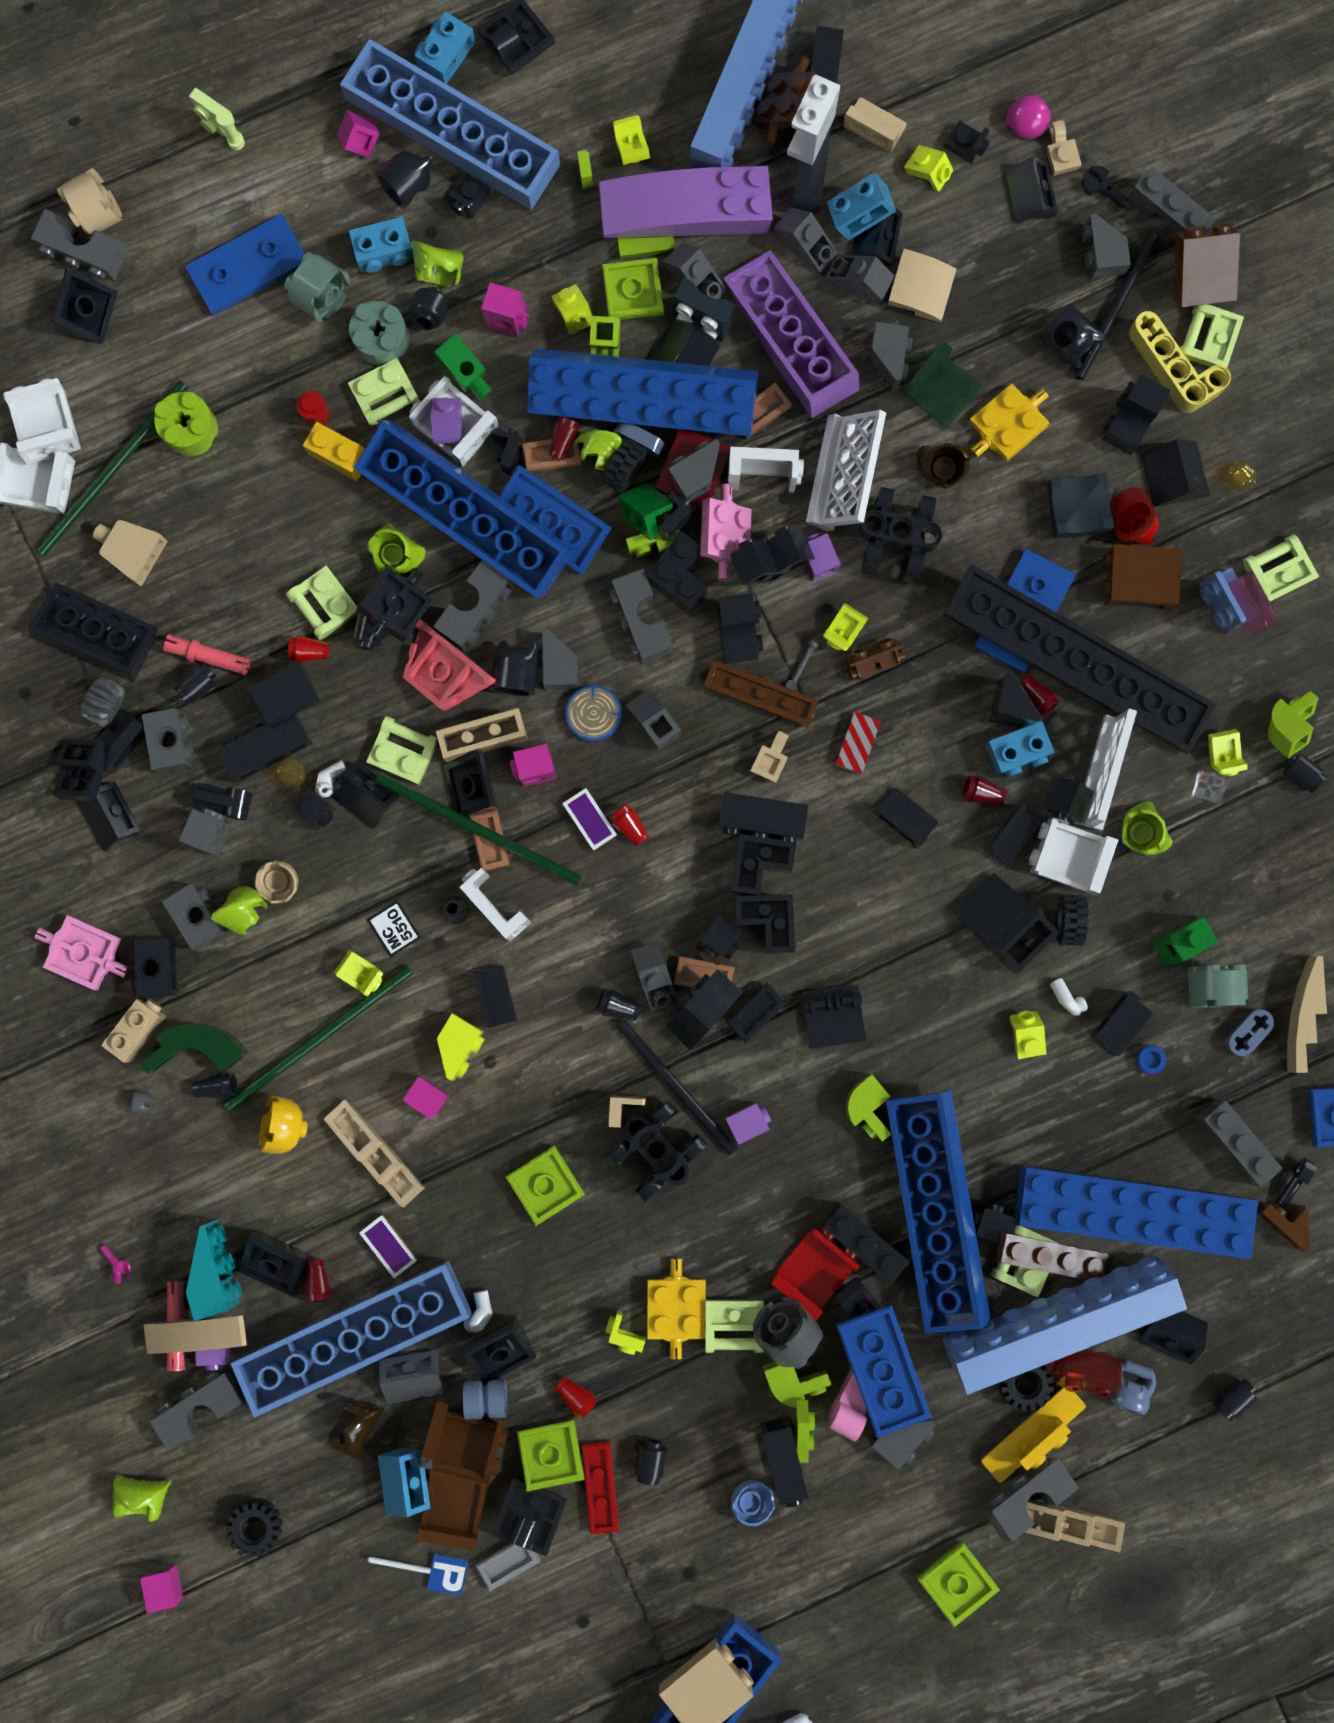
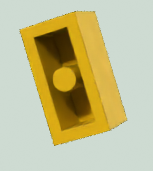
M316 422L303 444L307 454L349 478L358 481L361 473L355 470L354 467L366 448Z

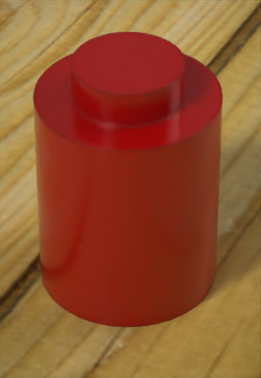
M307 391L300 395L297 400V410L306 425L313 428L315 423L318 422L325 426L330 420V410L323 397L314 391Z

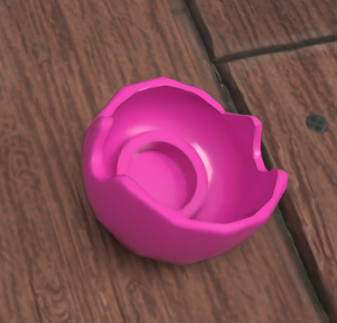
M1026 95L1015 100L1009 107L1006 114V125L1011 127L1016 137L1031 140L1041 136L1049 127L1051 113L1041 98L1035 95Z

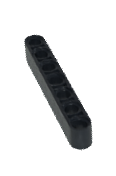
M816 26L811 71L837 84L844 29ZM831 126L813 165L801 160L798 162L793 208L820 213Z

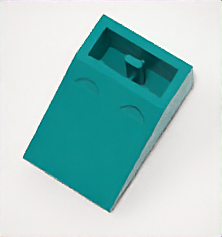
M218 1219L199 1227L186 1290L194 1321L229 1311L241 1303L242 1289L239 1281L234 1280L232 1273L234 1260L231 1253L226 1252L224 1244L227 1240L226 1232L223 1225H219Z

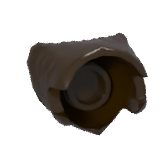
M944 443L932 446L922 445L918 449L916 455L918 469L926 480L936 486L947 489L967 476L970 468V454L966 445L957 446L951 443Z
M346 1399L339 1420L329 1433L328 1442L352 1458L361 1459L368 1436L385 1409Z

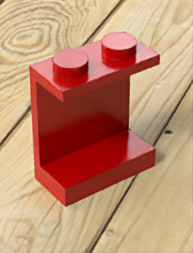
M813 1226L769 1280L784 1295L799 1301L814 1320H817L823 1313L822 1307L852 1270L855 1269L857 1271L860 1265L855 1261L858 1256L845 1245L840 1249L834 1244L833 1240L835 1237L823 1227L818 1230Z

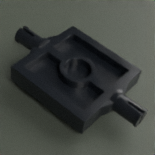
M386 567L356 609L374 623L370 631L367 632L369 639L376 632L372 641H377L382 632L385 631L404 643L433 601L432 598L423 593L417 586V583L424 575L422 570L414 577L419 568H413L408 578Z

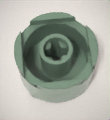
M308 252L303 256L301 264L295 273L287 277L284 287L288 290V299L292 305L317 321L322 322L323 317L330 319L343 305L347 296L343 290L345 284L347 286L350 285V277L347 272L322 256Z
M382 301L358 305L349 324V334L358 354L368 364L377 367L396 358L399 359L401 356L403 357L409 347V333L399 310L391 304Z
M1246 965L1188 967L1189 1007L1249 1006Z

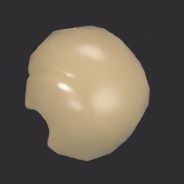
M277 860L267 862L261 866L255 875L256 890L269 903L287 902L298 890L299 879L297 873L286 862Z

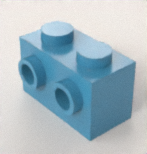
M445 11L440 19H436L433 22L430 34L426 40L418 44L415 50L417 67L447 84L475 44L473 28Z
M875 172L864 177L860 182L840 192L836 197L827 202L836 229L848 241L896 212L887 185Z
M403 217L349 230L356 261L361 272L373 273L381 270L384 266L392 264L394 266H401L414 259Z
M1042 721L1033 726L1030 725L993 739L985 744L996 775L1005 774L1006 778L1023 772L1021 767L1032 764V767L1035 768L1048 763L1047 757L1055 753Z
M399 1448L378 1455L386 1515L408 1517L431 1509L425 1468L420 1467L422 1449Z

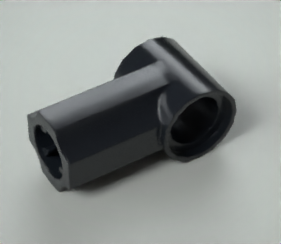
M198 783L193 792L192 806L201 809L204 807L214 812L222 813L226 817L247 821L253 793L237 788L228 787V789Z

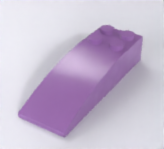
M768 166L681 169L633 175L599 182L603 238L767 234L773 221Z
M771 250L723 278L758 340L811 418L859 391V373Z

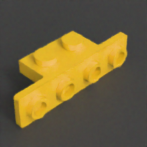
M1065 1384L1049 1401L1044 1403L1045 1406L1039 1407L981 1459L983 1465L999 1483H1002L1021 1465L1027 1471L1031 1467L1033 1469L1037 1468L1045 1461V1455L1052 1448L1058 1449L1068 1440L1067 1435L1071 1431L1066 1425L1086 1408L1084 1402L1069 1385Z

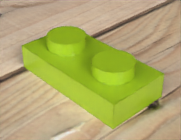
M796 1400L795 1445L800 1463H808L809 1450H814V1433L809 1431H815L814 1412H809L808 1400Z

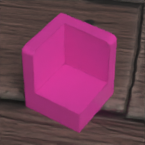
M346 110L337 137L345 150L370 158L380 132L372 119Z
M418 1076L403 1098V1101L432 1120L450 1094L424 1076Z
M176 1564L170 1565L163 1572L146 1575L141 1578L147 1613L176 1607L183 1599Z

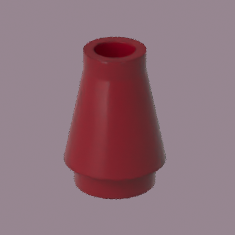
M559 416L558 421L554 422L548 455L564 461L574 440L580 434V431H578L580 424Z
M1028 675L1020 682L1042 717L1049 714L1059 704V700L1056 698L1057 694L1036 681L1031 675Z
M969 775L962 790V796L967 798L968 802L996 804L999 806L1003 805L1007 795V790L996 786L979 775L975 777Z
M324 1260L306 1261L303 1296H306V1303L330 1300L329 1293H332L325 1271Z

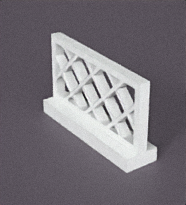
M876 410L845 417L837 414L828 415L806 523L825 531H832L835 526L864 523L886 412ZM874 420L873 428L868 433L866 429ZM862 436V442L855 448L854 444ZM868 448L867 456L862 461L860 456ZM856 463L858 467L850 475L848 471ZM863 475L862 482L856 487L855 483ZM850 490L852 495L844 502L843 498ZM857 502L855 515H851L849 511Z
M1127 709L1117 717L1109 715L1103 717L1084 784L1094 793L1082 823L1074 821V824L1097 831L1103 830L1136 717V710Z

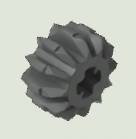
M104 677L97 679L84 696L80 710L81 716L96 726H107L117 716V712L121 708L125 689L111 679Z

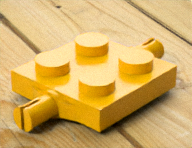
M1010 384L970 418L969 423L977 430L981 438L975 446L970 448L972 455L974 454V457L978 458L984 451L990 448L1008 462L1049 426L1050 422L1037 408L1038 405L1049 397L1047 392L1044 393L1045 390L1041 388L1031 398H1028L1013 384Z
M671 1258L670 1276L663 1279H647V1339H664L669 1341L670 1359L675 1360L676 1349V1358L678 1360L682 1359V1342L688 1339H705L706 1280L689 1279L682 1276V1259L677 1258L676 1269V1259Z

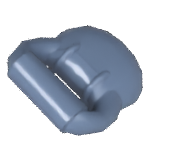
M1129 1360L1121 1362L1114 1374V1386L1110 1398L1111 1404L1135 1414L1145 1415L1150 1406V1397L1156 1386V1377L1152 1368ZM1125 1371L1148 1379L1149 1383L1147 1386H1143V1384L1129 1381V1379H1123L1122 1372Z

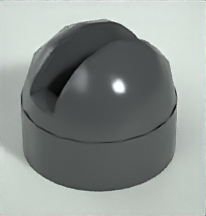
M135 1091L131 1113L139 1115L149 1113L153 1107L145 1105L146 1101L154 1102L152 1096L146 1092Z

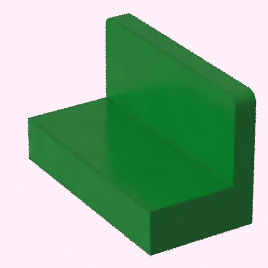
M644 483L618 496L622 514L627 523L650 541L660 536L655 517L673 508L671 500L648 483Z

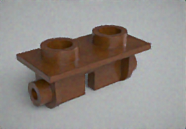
M887 638L877 642V646L871 649L861 648L851 652L850 657L845 658L844 662L850 667L853 666V668L849 669L852 680H862L877 674L874 664L879 662L882 671L901 665V661L905 660L902 649H897L902 648L903 644L896 639Z

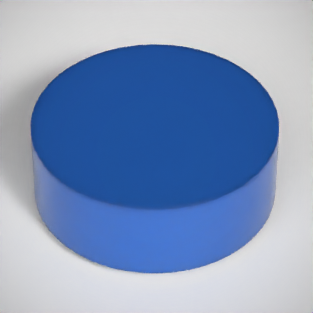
M1147 1045L1138 1050L1135 1062L1142 1072L1156 1074L1165 1067L1166 1056L1161 1048Z

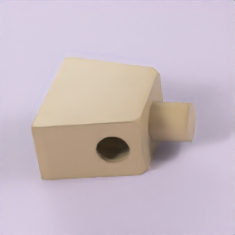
M118 520L112 530L99 524L93 533V539L103 544L99 554L139 586L143 585L168 542L161 534L123 520Z

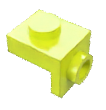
M636 115L614 121L613 128L616 145L623 165L649 159V149L642 132L640 117Z
M918 145L904 166L907 174L929 180L936 191L941 190L953 172L945 152Z
M576 284L551 296L570 335L591 326L592 314L588 302Z
M845 603L823 634V637L827 639L826 642L832 648L839 651L841 649L847 651L869 618Z
M1232 729L1208 735L1211 767L1220 775L1234 776L1239 771L1248 769L1247 763L1242 759L1240 732L1238 730Z
M349 950L334 971V974L358 989L363 995L369 996L371 992H375L380 986L383 972L372 963Z
M1023 1011L1019 1014L1011 1015L1010 1023L1014 1030L1017 1058L1023 1059L1045 1055V1030L1038 1012Z
M618 1310L616 1317L610 1316L605 1333L610 1334L609 1343L619 1345L618 1350L635 1355L636 1351L642 1353L646 1337L619 1329L623 1312Z

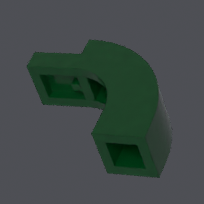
M184 1024L167 1029L157 1035L155 1038L162 1047L159 1048L157 1045L144 1055L146 1060L140 1066L146 1074L155 1073L179 1052L191 1048L206 1054L220 1072L232 1068L249 1052L237 1038L219 1027L207 1024Z

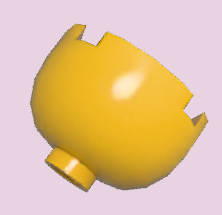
M270 1095L265 1105L266 1107H271L270 1111L262 1116L259 1146H262L260 1152L282 1154L291 1151L297 1145L299 1138H305L308 1122L303 1121V1114L297 1103L285 1097Z

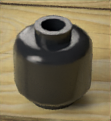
M431 286L418 289L414 294L409 309V315L414 324L423 330H432L440 327L443 324L449 307L448 299L436 287Z

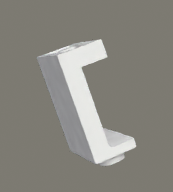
M818 75L813 76L792 121V128L797 130L787 150V155L813 165L835 118L840 91L839 84Z
M444 376L441 380L433 382L428 390L429 394L423 401L419 400L413 405L410 410L411 415L409 419L417 430L433 442L430 418L432 399L444 397L461 398L463 415L462 440L460 443L434 444L463 467L493 433L494 428H497L499 425L497 418L488 410L487 412L483 411L453 386L448 377Z
M57 378L43 379L37 384L15 387L11 391L3 393L4 399L10 408L17 434V449L26 464L55 457L56 451L69 453L81 449L66 392Z
M1 442L0 504L65 514L75 460L68 453L56 451L55 457L26 464L17 448H12L7 443Z
M730 447L728 484L733 485L732 490H739L741 474L785 476L789 478V492L794 493L796 484L801 485L804 460L799 459V450Z
M1054 817L1049 819L1047 823L1043 822L1038 833V838L1041 839L1038 850L1034 848L1029 859V865L1032 866L1030 873L1092 895L1100 894L1118 839L1089 833L1058 822V819Z
M482 868L478 871L472 869L462 878L464 884L460 888L507 940L512 941L532 922L521 911L507 921L479 890V886L490 877L489 874Z

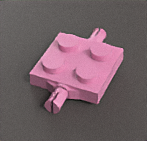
M730 484L721 485V501L712 498L702 500L700 556L709 557L719 563L718 580L721 581L730 580V564L733 563L730 554L739 549L738 544L751 539L752 509L738 506L732 501L733 485Z
M66 916L61 929L55 934L39 928L37 931L39 934L35 935L36 940L38 939L50 945L49 955L43 968L90 989L98 991L104 976L109 971L124 978L127 973L123 971L128 972L129 970L128 966L114 961L115 952L122 938L72 916Z

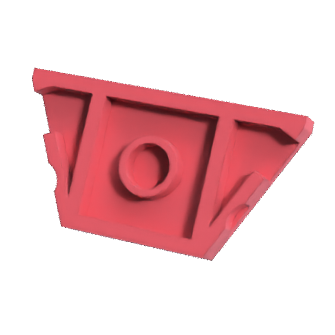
M421 619L415 626L419 629L415 644L411 643L409 661L406 664L403 678L437 707L446 711L494 684L496 679L426 622Z

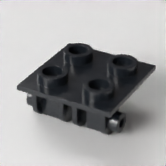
M858 984L801 992L810 1049L866 1041L861 1008L862 997L861 993H859Z

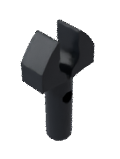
M1091 166L1088 171L1098 179V182H1093L1085 174L1083 175L1081 180L1084 192L1090 197L1094 192H1101L1121 208H1125L1129 204V199L1108 183L1107 176L1110 171L1104 166Z
M1304 1157L1296 1164L1292 1170L1294 1176L1277 1198V1205L1281 1208H1286L1302 1184L1308 1185L1317 1168L1314 1165L1315 1163Z

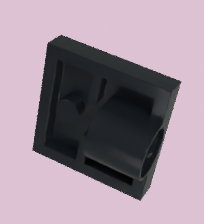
M525 0L514 1L478 28L481 38L511 75L555 44L553 35Z
M513 1478L492 1536L547 1557L567 1498L544 1489L527 1492L525 1482Z

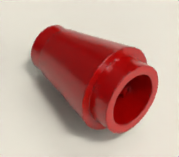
M301 635L289 637L288 659L295 660V662L328 659L329 643Z
M627 803L609 816L613 821L611 825L633 843L635 847L649 837L634 807L630 808Z
M566 1376L554 1389L575 1417L578 1415L582 1420L598 1403L593 1397L594 1394L569 1380Z

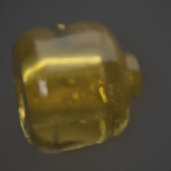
M1241 459L1230 466L1224 479L1232 488L1241 492L1251 489L1255 485L1257 470L1247 461Z
M286 758L278 764L276 776L283 785L297 787L304 782L306 769L297 759Z

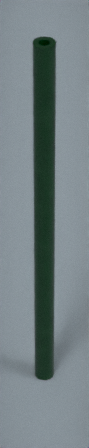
M179 380L167 396L177 392H185L189 387ZM155 410L36 548L44 557L48 554L155 428Z
M382 773L376 778L375 783L571 884L578 885L582 877L581 875Z
M407 965L383 982L375 992H371L369 996L363 997L237 1092L235 1096L225 1101L223 1105L227 1111L231 1112L412 976L413 972Z

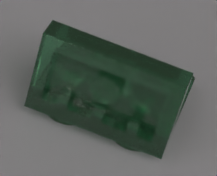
M943 342L908 383L904 395L945 428H949L981 390L982 385L949 359L953 348Z

